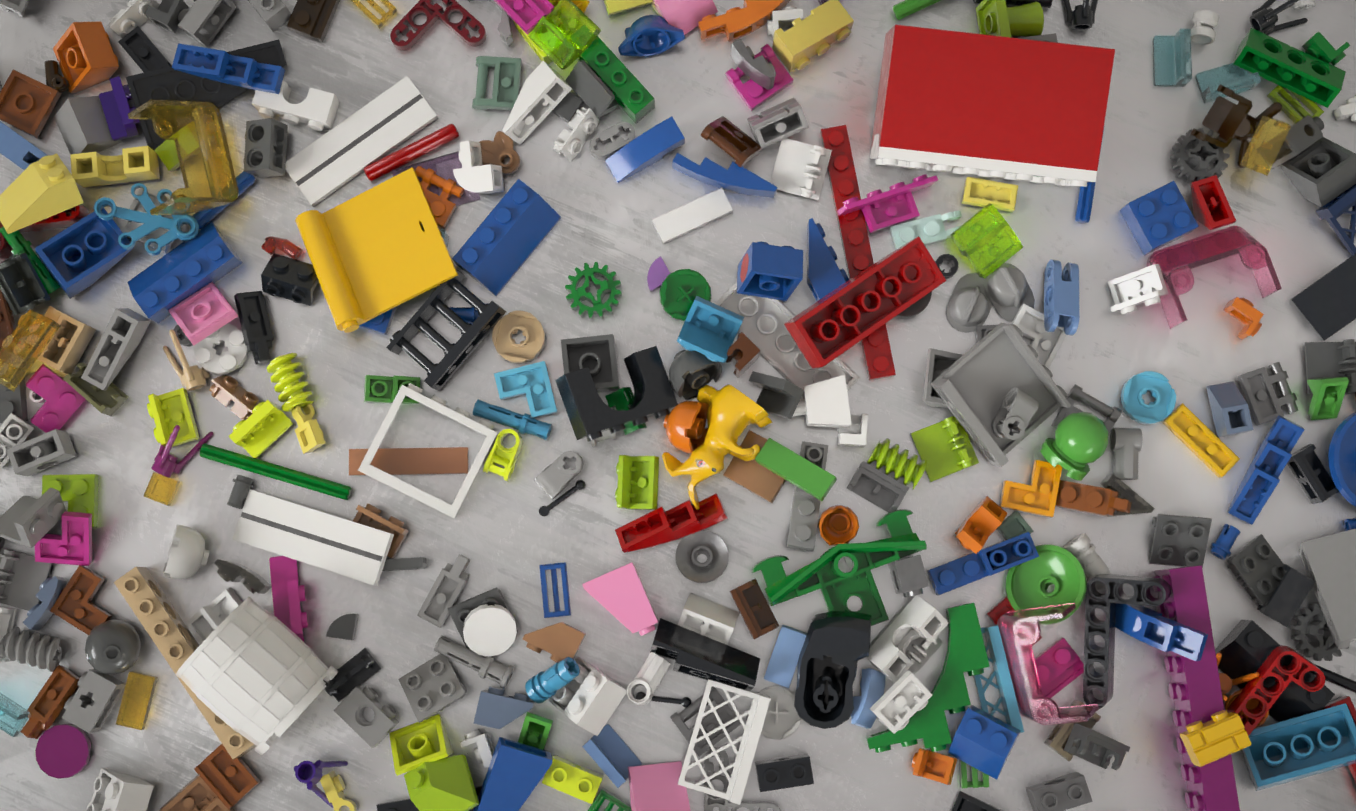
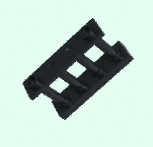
M457 270L458 276L440 284L401 331L399 330L392 335L390 344L386 347L389 351L398 355L402 350L427 371V378L424 382L440 391L507 312L494 301L487 304L483 303L460 282L465 275ZM453 290L478 311V318L473 323H466L443 303ZM436 310L461 331V338L456 343H449L427 323ZM419 330L444 351V358L439 363L434 364L410 343Z

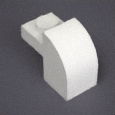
M460 142L459 160L462 168L453 169L454 176L459 185L470 192L491 194L504 192L502 166L482 164L481 144L479 142Z

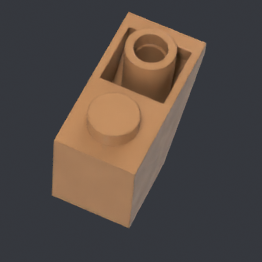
M560 622L525 634L523 640L528 642L527 648L537 653H541L544 650L552 654L551 660L559 662L566 657L574 660L586 633L564 622Z

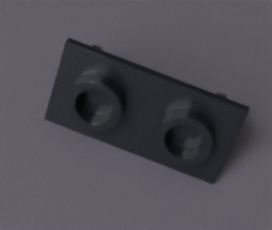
M364 648L337 669L338 673L328 683L323 680L327 686L325 690L330 696H334L340 702L356 686L362 685L381 670V667L368 650Z

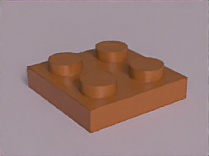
M13 69L0 92V121L38 138L61 93Z

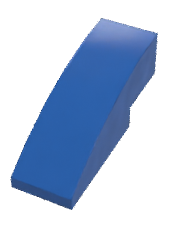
M671 116L629 142L605 160L617 183H620L662 160V156L684 145L685 138Z

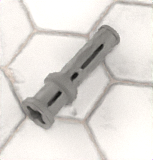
M442 635L434 648L435 652L477 671L481 678L487 677L499 683L503 689L507 686L515 669L511 665L507 667L495 661L493 656L485 657L478 655L474 651Z

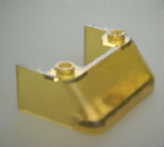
M151 99L128 113L129 119L152 120L154 130L159 137L165 140H174L185 188L175 190L171 194L170 200L151 209V215H186L224 206L238 198L239 191L221 113L214 104L210 102Z

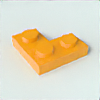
M1035 460L1030 485L1005 480L999 506L1053 517L1062 466L1057 464L1056 467H1053L1049 462Z

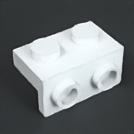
M1154 264L1108 281L1115 303L1114 306L1110 307L1111 312L1121 311L1122 315L1136 311V305L1145 303V306L1161 302V296L1169 294L1159 264Z

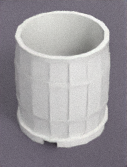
M248 597L202 642L175 675L181 678L196 694L197 698L233 728L234 731L255 744L256 748L254 750L262 756L272 746L267 740L269 739L273 742L278 736L280 737L325 688L324 685L326 683L323 680L328 683L335 677L338 671L332 665L328 668L293 631L278 620L276 616L270 614L254 602L251 597Z

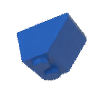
M971 705L967 708L960 722L948 754L997 780L1021 730Z

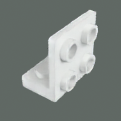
M907 670L870 710L877 716L876 719L895 734L897 731L905 728L909 723V719L928 704V699L932 694L912 672Z

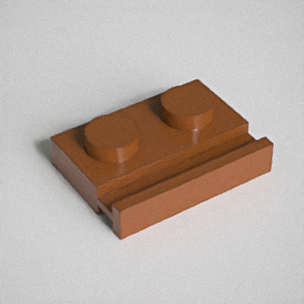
M223 744L218 746L203 762L194 768L228 810L261 782L241 758L233 760Z

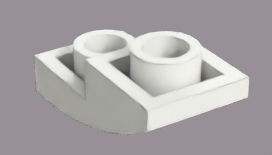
M10 413L0 425V469L9 460L6 449L23 443L34 429L33 426L13 413Z

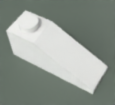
M542 61L525 80L502 131L521 145L572 88L556 70L545 61Z

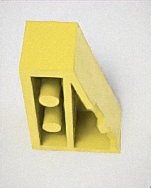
M839 0L825 2L811 10V15L803 20L800 17L792 22L794 26L786 31H783L782 28L775 31L772 49L789 72L796 68L798 70L803 69L809 64L810 58L816 54L818 56L823 55L830 49V44L837 39L842 41L851 34L854 20Z

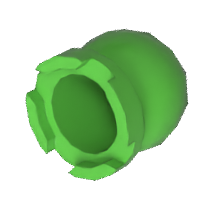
M1072 413L1059 423L1055 431V439L1047 438L1040 452L1053 467L1059 464L1068 470L1066 476L1082 481L1090 471L1088 463L1095 462L1104 454L1108 446V430L1104 422L1092 413Z

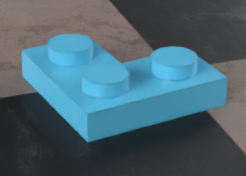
M545 361L494 373L501 400L526 394L532 418L558 412Z

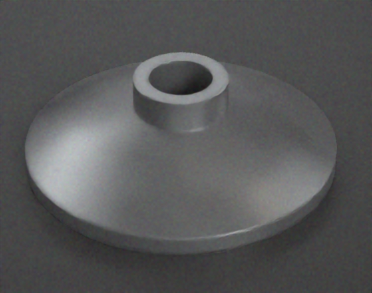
M701 530L685 536L679 542L675 557L677 567L684 577L696 583H708L723 574L728 564L729 555L725 542L717 534ZM705 554L707 560L704 563H700L697 560L698 555Z

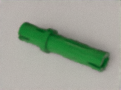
M4 227L0 228L1 234L13 250L11 252L14 256L22 253L27 254L48 295L61 287L31 248L32 243L30 240L26 241L19 230L8 234Z

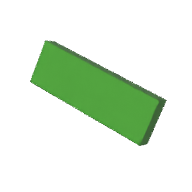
M771 438L767 440L755 458L758 464L820 501L824 500L837 480L836 476Z

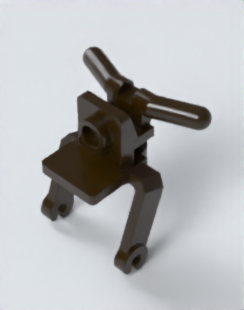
M1220 84L1217 91L1239 101L1236 105L1218 96L1204 118L1202 125L1218 133L1219 136L1215 138L1195 128L1192 130L1191 135L1221 148L1229 146L1233 138L1241 141L1237 164L1240 168H1245L1248 165L1252 142L1262 126L1282 110V104L1275 102L1254 118L1248 114L1252 108V101Z

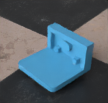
M696 296L677 338V342L686 350L702 353L713 362L725 363L728 358V349L732 345L744 317Z

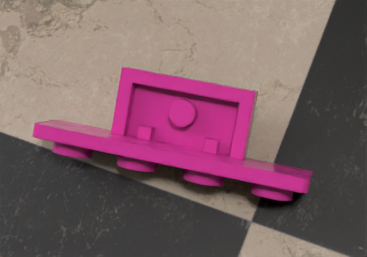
M927 174L914 178L911 184L905 185L904 182H900L890 186V190L883 193L881 189L868 193L865 199L859 200L858 197L850 198L843 202L844 206L837 211L838 215L842 216L862 209L870 233L915 219L920 214L912 192L933 185L938 181L937 175L928 178Z
M285 556L271 557L269 563L274 616L304 642L303 628H308L307 612H301V601H305L304 585L299 586L297 560Z

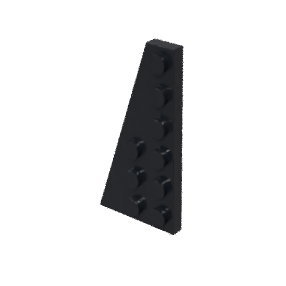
M279 39L227 52L229 55L252 58L258 63L281 67L287 65ZM172 66L126 77L147 146L153 150L183 127L197 119H204L248 90V88L177 71Z

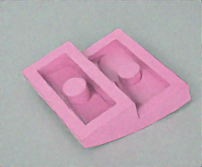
M653 0L658 13L664 17L668 24L682 29L684 35L697 27L698 22L702 21L704 17L718 12L713 0Z

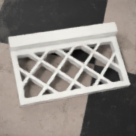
M708 679L677 785L730 800V802L740 805L771 698L763 694H757ZM712 686L723 689L728 698L715 707L709 698ZM728 691L737 694L733 697H730ZM742 695L753 698L750 709L739 714L733 700ZM708 701L711 709L705 711L706 704ZM730 702L737 716L723 724L716 709ZM714 712L720 726L706 733L701 724L702 718ZM748 715V718H747V721H746V725H745V723H744L742 717ZM739 719L744 732L742 736L732 741L725 727ZM700 728L704 735L697 738ZM723 729L729 743L715 750L708 736ZM706 738L713 752L699 759L694 751L695 743ZM741 741L737 750L734 744ZM732 746L737 755L735 762L724 767L718 753ZM693 754L696 761L689 764L691 756ZM715 755L722 769L708 776L701 762ZM698 764L705 778L697 783L685 780L687 770ZM733 767L730 777L727 770ZM724 772L729 781L726 792L716 790L710 779ZM707 781V783L709 784L710 788H709V787H706V786H703V785H701V784H703V783H705V782Z

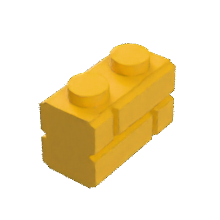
M1222 710L1212 714V720L1206 723L1196 721L1185 726L1187 731L1180 733V737L1194 765L1202 767L1251 746L1252 743L1237 713H1228L1227 710Z

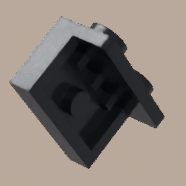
M273 253L261 274L263 292L292 300L295 303L312 305L313 291L319 282L312 264Z

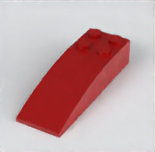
M918 236L857 274L784 325L811 368L824 367L943 284L946 279Z

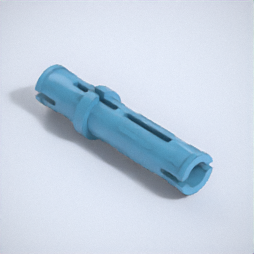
M479 399L473 408L474 416L514 428L521 434L528 433L547 440L552 429V424L531 418L529 414L515 413Z

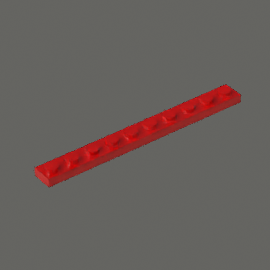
M842 125L821 129L820 134L823 147L832 150L827 170L850 280L873 265L874 262L862 209L839 216L837 212L844 206V201L853 197H858L861 200L847 127ZM885 323L861 340L869 381L896 375Z

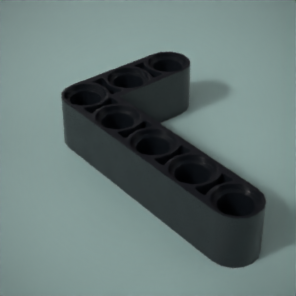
M1099 574L1087 583L1085 597L1083 699L1090 708L1100 709L1113 697L1116 603L1159 606L1168 600L1171 595V586L1164 579ZM1097 581H1101L1106 585V594H1101L1096 590L1095 585ZM1124 583L1130 584L1134 588V596H1127L1123 592ZM1151 586H1158L1162 590L1163 595L1161 599L1154 598L1151 595ZM1096 608H1100L1106 613L1105 621L1099 620L1095 616ZM1095 635H1100L1104 638L1105 647L1096 645L1094 642ZM1094 662H1099L1104 666V674L1095 671L1093 667ZM1093 689L1102 691L1104 699H1096L1093 695Z

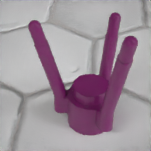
M176 425L166 446H160L151 469L168 478L171 477L173 472L179 474L183 466L213 436V432H209L177 463L178 457L170 453L180 426Z

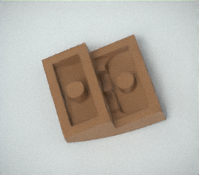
M749 430L740 447L751 448L757 444L762 449L767 439ZM735 456L723 474L727 479L748 489L751 493L770 503H773L786 481L784 478L758 464L755 459L745 462Z
M197 775L164 804L159 811H234V809L228 810L204 780Z

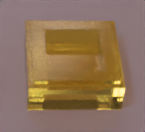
M153 472L143 496L170 506L180 481Z

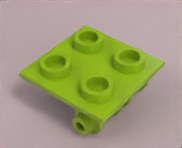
M955 416L910 433L921 461H927L925 471L930 482L979 463L967 432Z

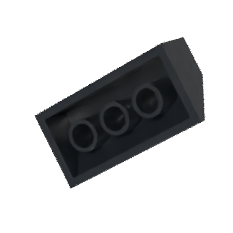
M1241 620L1215 649L1216 654L1218 652L1222 654L1218 670L1228 675L1230 679L1255 673L1271 652L1281 645L1253 620ZM1284 655L1280 659V665H1289L1292 662V655ZM1309 671L1305 673L1303 681L1311 682L1315 676ZM1269 676L1264 679L1263 687H1272L1276 682V678ZM1249 681L1237 684L1236 686L1242 689ZM1291 681L1269 709V716L1278 723L1322 710L1335 694L1325 685L1319 691L1309 692Z

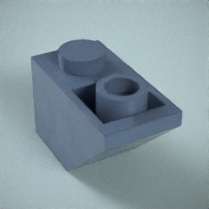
M1234 382L1206 386L1218 438L1254 430L1248 403Z
M489 686L488 691L483 690L480 693L474 724L501 729L534 708L535 702L531 701L527 694L515 692L513 697L504 695V689Z

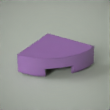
M661 256L652 263L648 271L647 281L650 292L660 288L664 279L671 274Z

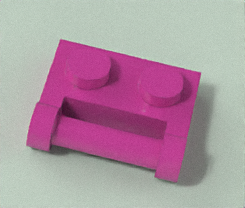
M768 44L761 48V51L754 56V59L763 55L765 60L773 65L776 77L772 89L768 90L751 79L743 84L740 78L745 73L739 67L736 69L731 68L725 72L726 77L751 111L793 83V78Z

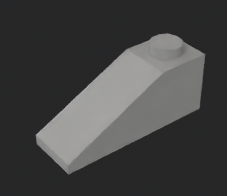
M129 308L115 309L81 378L103 391L107 390L140 344L151 320Z

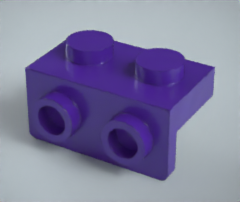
M120 76L110 78L113 90L100 93L99 99L112 140L117 141L137 136L139 134L135 123L140 121L136 108H130L128 102L133 100L129 86H123Z

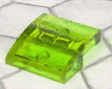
M560 0L549 17L542 16L528 37L561 70H565L590 46L601 32V29L571 0Z
M990 203L950 234L961 254L968 257L979 277L984 279L1023 248L1012 228Z

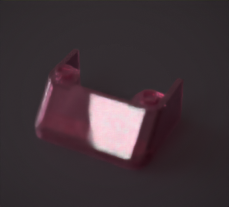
M1231 226L1158 250L1150 255L1147 260V267L1159 264L1169 294L1160 297V303L1170 329L1187 321L1179 295L1187 293L1194 285L1192 268L1239 254L1243 265L1252 270L1262 298L1281 290L1282 287L1267 249L1242 227Z
M1075 603L1009 611L1002 615L997 622L1020 715L1041 725L1086 722L1099 710L1098 704L1058 708L1054 700L1043 697L1031 644L1036 642L1041 634L1039 621L1064 618L1076 608Z

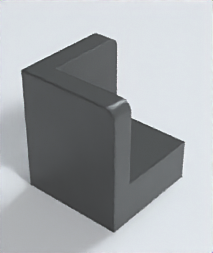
M162 0L158 9L149 5L145 15L153 24L176 33L180 23L178 15L183 9H188L189 7L183 0Z

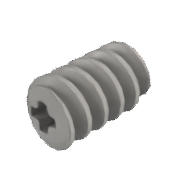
M14 626L11 632L4 635L0 642V658L6 657L10 661L17 660L18 663H27L32 667L37 665L39 669L47 668L50 672H53L61 660L62 649L60 638L57 637L50 644V635H44L40 641L39 632H34L30 638V630L24 629L20 635V628Z

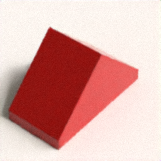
M1217 175L1194 181L1190 184L1193 213L1197 221L1209 230L1236 222Z

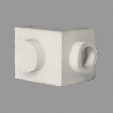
M789 6L778 11H772L771 20H767L768 36H772L774 39V33L779 28L787 29L793 27L792 22L799 17L803 20V8L797 9L796 7Z

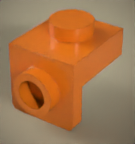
M1236 297L1230 300L1223 310L1245 324L1238 335L1240 339L1250 335L1253 337L1262 326V323L1259 321L1264 314L1255 309L1253 303L1249 300Z
M920 748L912 760L913 775L951 785L957 758Z

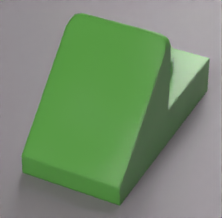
M1327 377L1307 379L1313 394L1308 410L1311 421L1337 418L1349 383L1348 378Z
M527 712L518 742L544 750L553 720Z

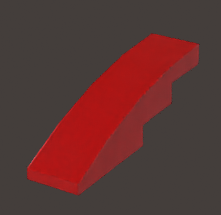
M716 493L700 501L699 510H696L691 501L688 500L668 511L660 507L615 529L622 551L625 553L677 540L724 521L728 517L721 499Z

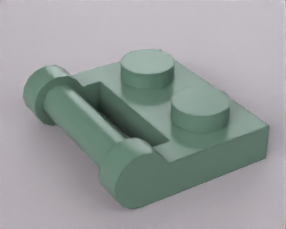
M477 56L476 97L473 99L472 108L477 110H512L520 93L521 58ZM495 67L492 99L486 98L488 68Z

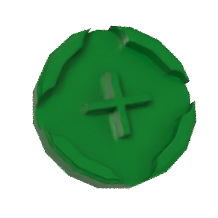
M691 269L676 270L669 274L662 282L659 291L660 303L664 311L672 318L681 321L686 320L696 296L711 301V287L699 272Z

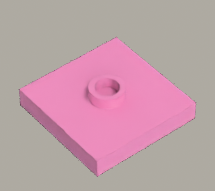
M213 282L168 310L193 346L238 317L235 310Z

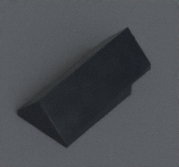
M660 618L650 653L653 652L675 660L673 671L707 681L711 679L747 691H751L754 688L760 658Z

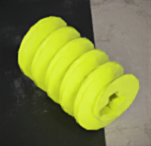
M289 353L273 359L266 369L268 373L273 374L270 378L271 382L277 383L274 390L281 393L278 396V400L285 402L282 405L284 412H292L297 406H300L302 409L314 402L307 401L306 399L313 394L312 391H303V388L309 384L308 381H299L305 373L295 371V369L301 366V363H292L291 361L297 356V353Z

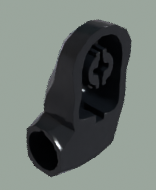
M830 611L813 617L798 659L797 687L794 707L799 717L809 725L823 729L834 728L850 718L854 709L852 686L856 677L857 662L860 659L869 657L871 615L854 611Z

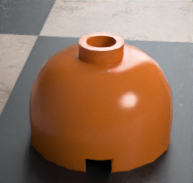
M698 401L680 402L672 409L669 415H666L664 428L666 429L669 442L676 449L691 454L695 449L704 444L708 428H705L709 408L707 403Z

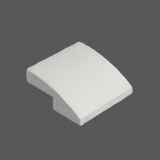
M231 587L225 589L208 606L202 607L185 625L198 642L202 644L242 601Z

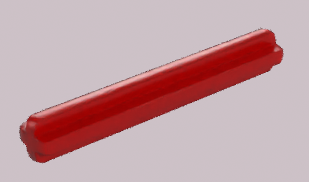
M449 124L366 166L364 172L367 178L373 181L458 138L459 133L454 124Z

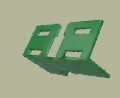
M623 387L606 395L605 398L610 408L616 407V410L627 411L629 409L628 405H632L634 395L631 387ZM631 422L625 424L626 429H624V433L627 435L647 427L645 423L633 426Z

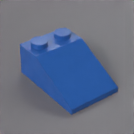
M103 208L102 213L108 214L107 211ZM95 211L34 248L39 259L70 299L93 285L132 250H125L118 243V237L123 232L114 220H102ZM125 237L122 240V244L129 245L131 243L127 239V237Z

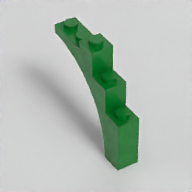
M975 603L946 608L947 621L949 622L947 653L939 678L930 692L932 696L928 699V704L909 719V723L905 728L897 731L895 734L887 729L866 736L869 750L875 748V753L891 750L890 745L901 743L902 747L918 744L917 739L920 738L922 739L923 747L925 749L930 748L931 752L947 749L946 744L952 743L944 711L949 710L950 714L966 711L965 706L971 705L963 673L968 672V676L984 673L983 668L990 667Z

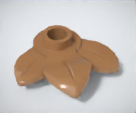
M498 131L494 141L482 140L479 142L481 144L483 165L493 164L502 166V174H512L517 171L520 166V156L513 148V140L504 132ZM510 157L509 163L504 165V159Z

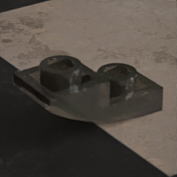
M217 559L214 562L219 568L217 573L225 581L240 582L244 578V586L253 594L255 592L265 594L272 587L259 574L241 564Z

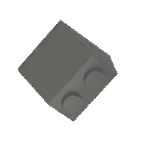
M1322 137L1298 155L1281 164L1282 170L1301 195L1321 208L1356 184V154L1325 137Z

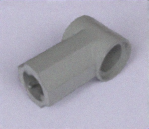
M1112 428L1110 447L1114 451L1113 479H1138V452L1141 451L1143 441L1140 428Z

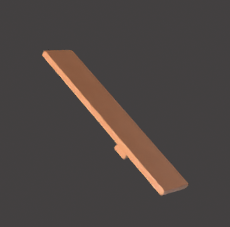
M468 447L378 449L370 465L391 475L467 474ZM349 449V476L366 475L358 471L368 449Z

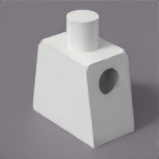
M845 375L803 387V399H800L793 416L805 415L807 426L849 428L852 425Z

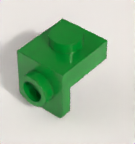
M1317 32L1302 45L1307 54L1324 62L1331 63L1333 66L1346 56L1343 51L1350 46L1346 42L1339 49L1335 50L1320 32Z

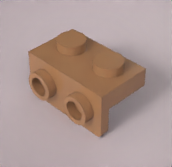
M367 503L366 507L358 505L356 508L358 512L353 522L394 534L387 555L394 559L409 530L403 528L405 523L393 516H390L389 520L380 516L382 510Z

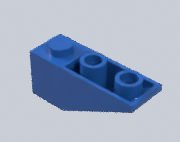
M811 218L807 224V284L817 302L847 282L849 278L843 268H838L835 262L838 258L833 247L826 245L823 239L826 235L821 224H815L813 218Z

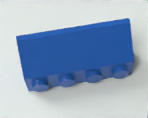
M518 179L452 259L458 267L493 295L497 296L558 223L561 216L539 194Z
M210 222L199 230L195 238L182 242L127 283L133 298L150 320L159 324L171 315L168 311L169 309L209 283L217 282L243 262L215 224Z

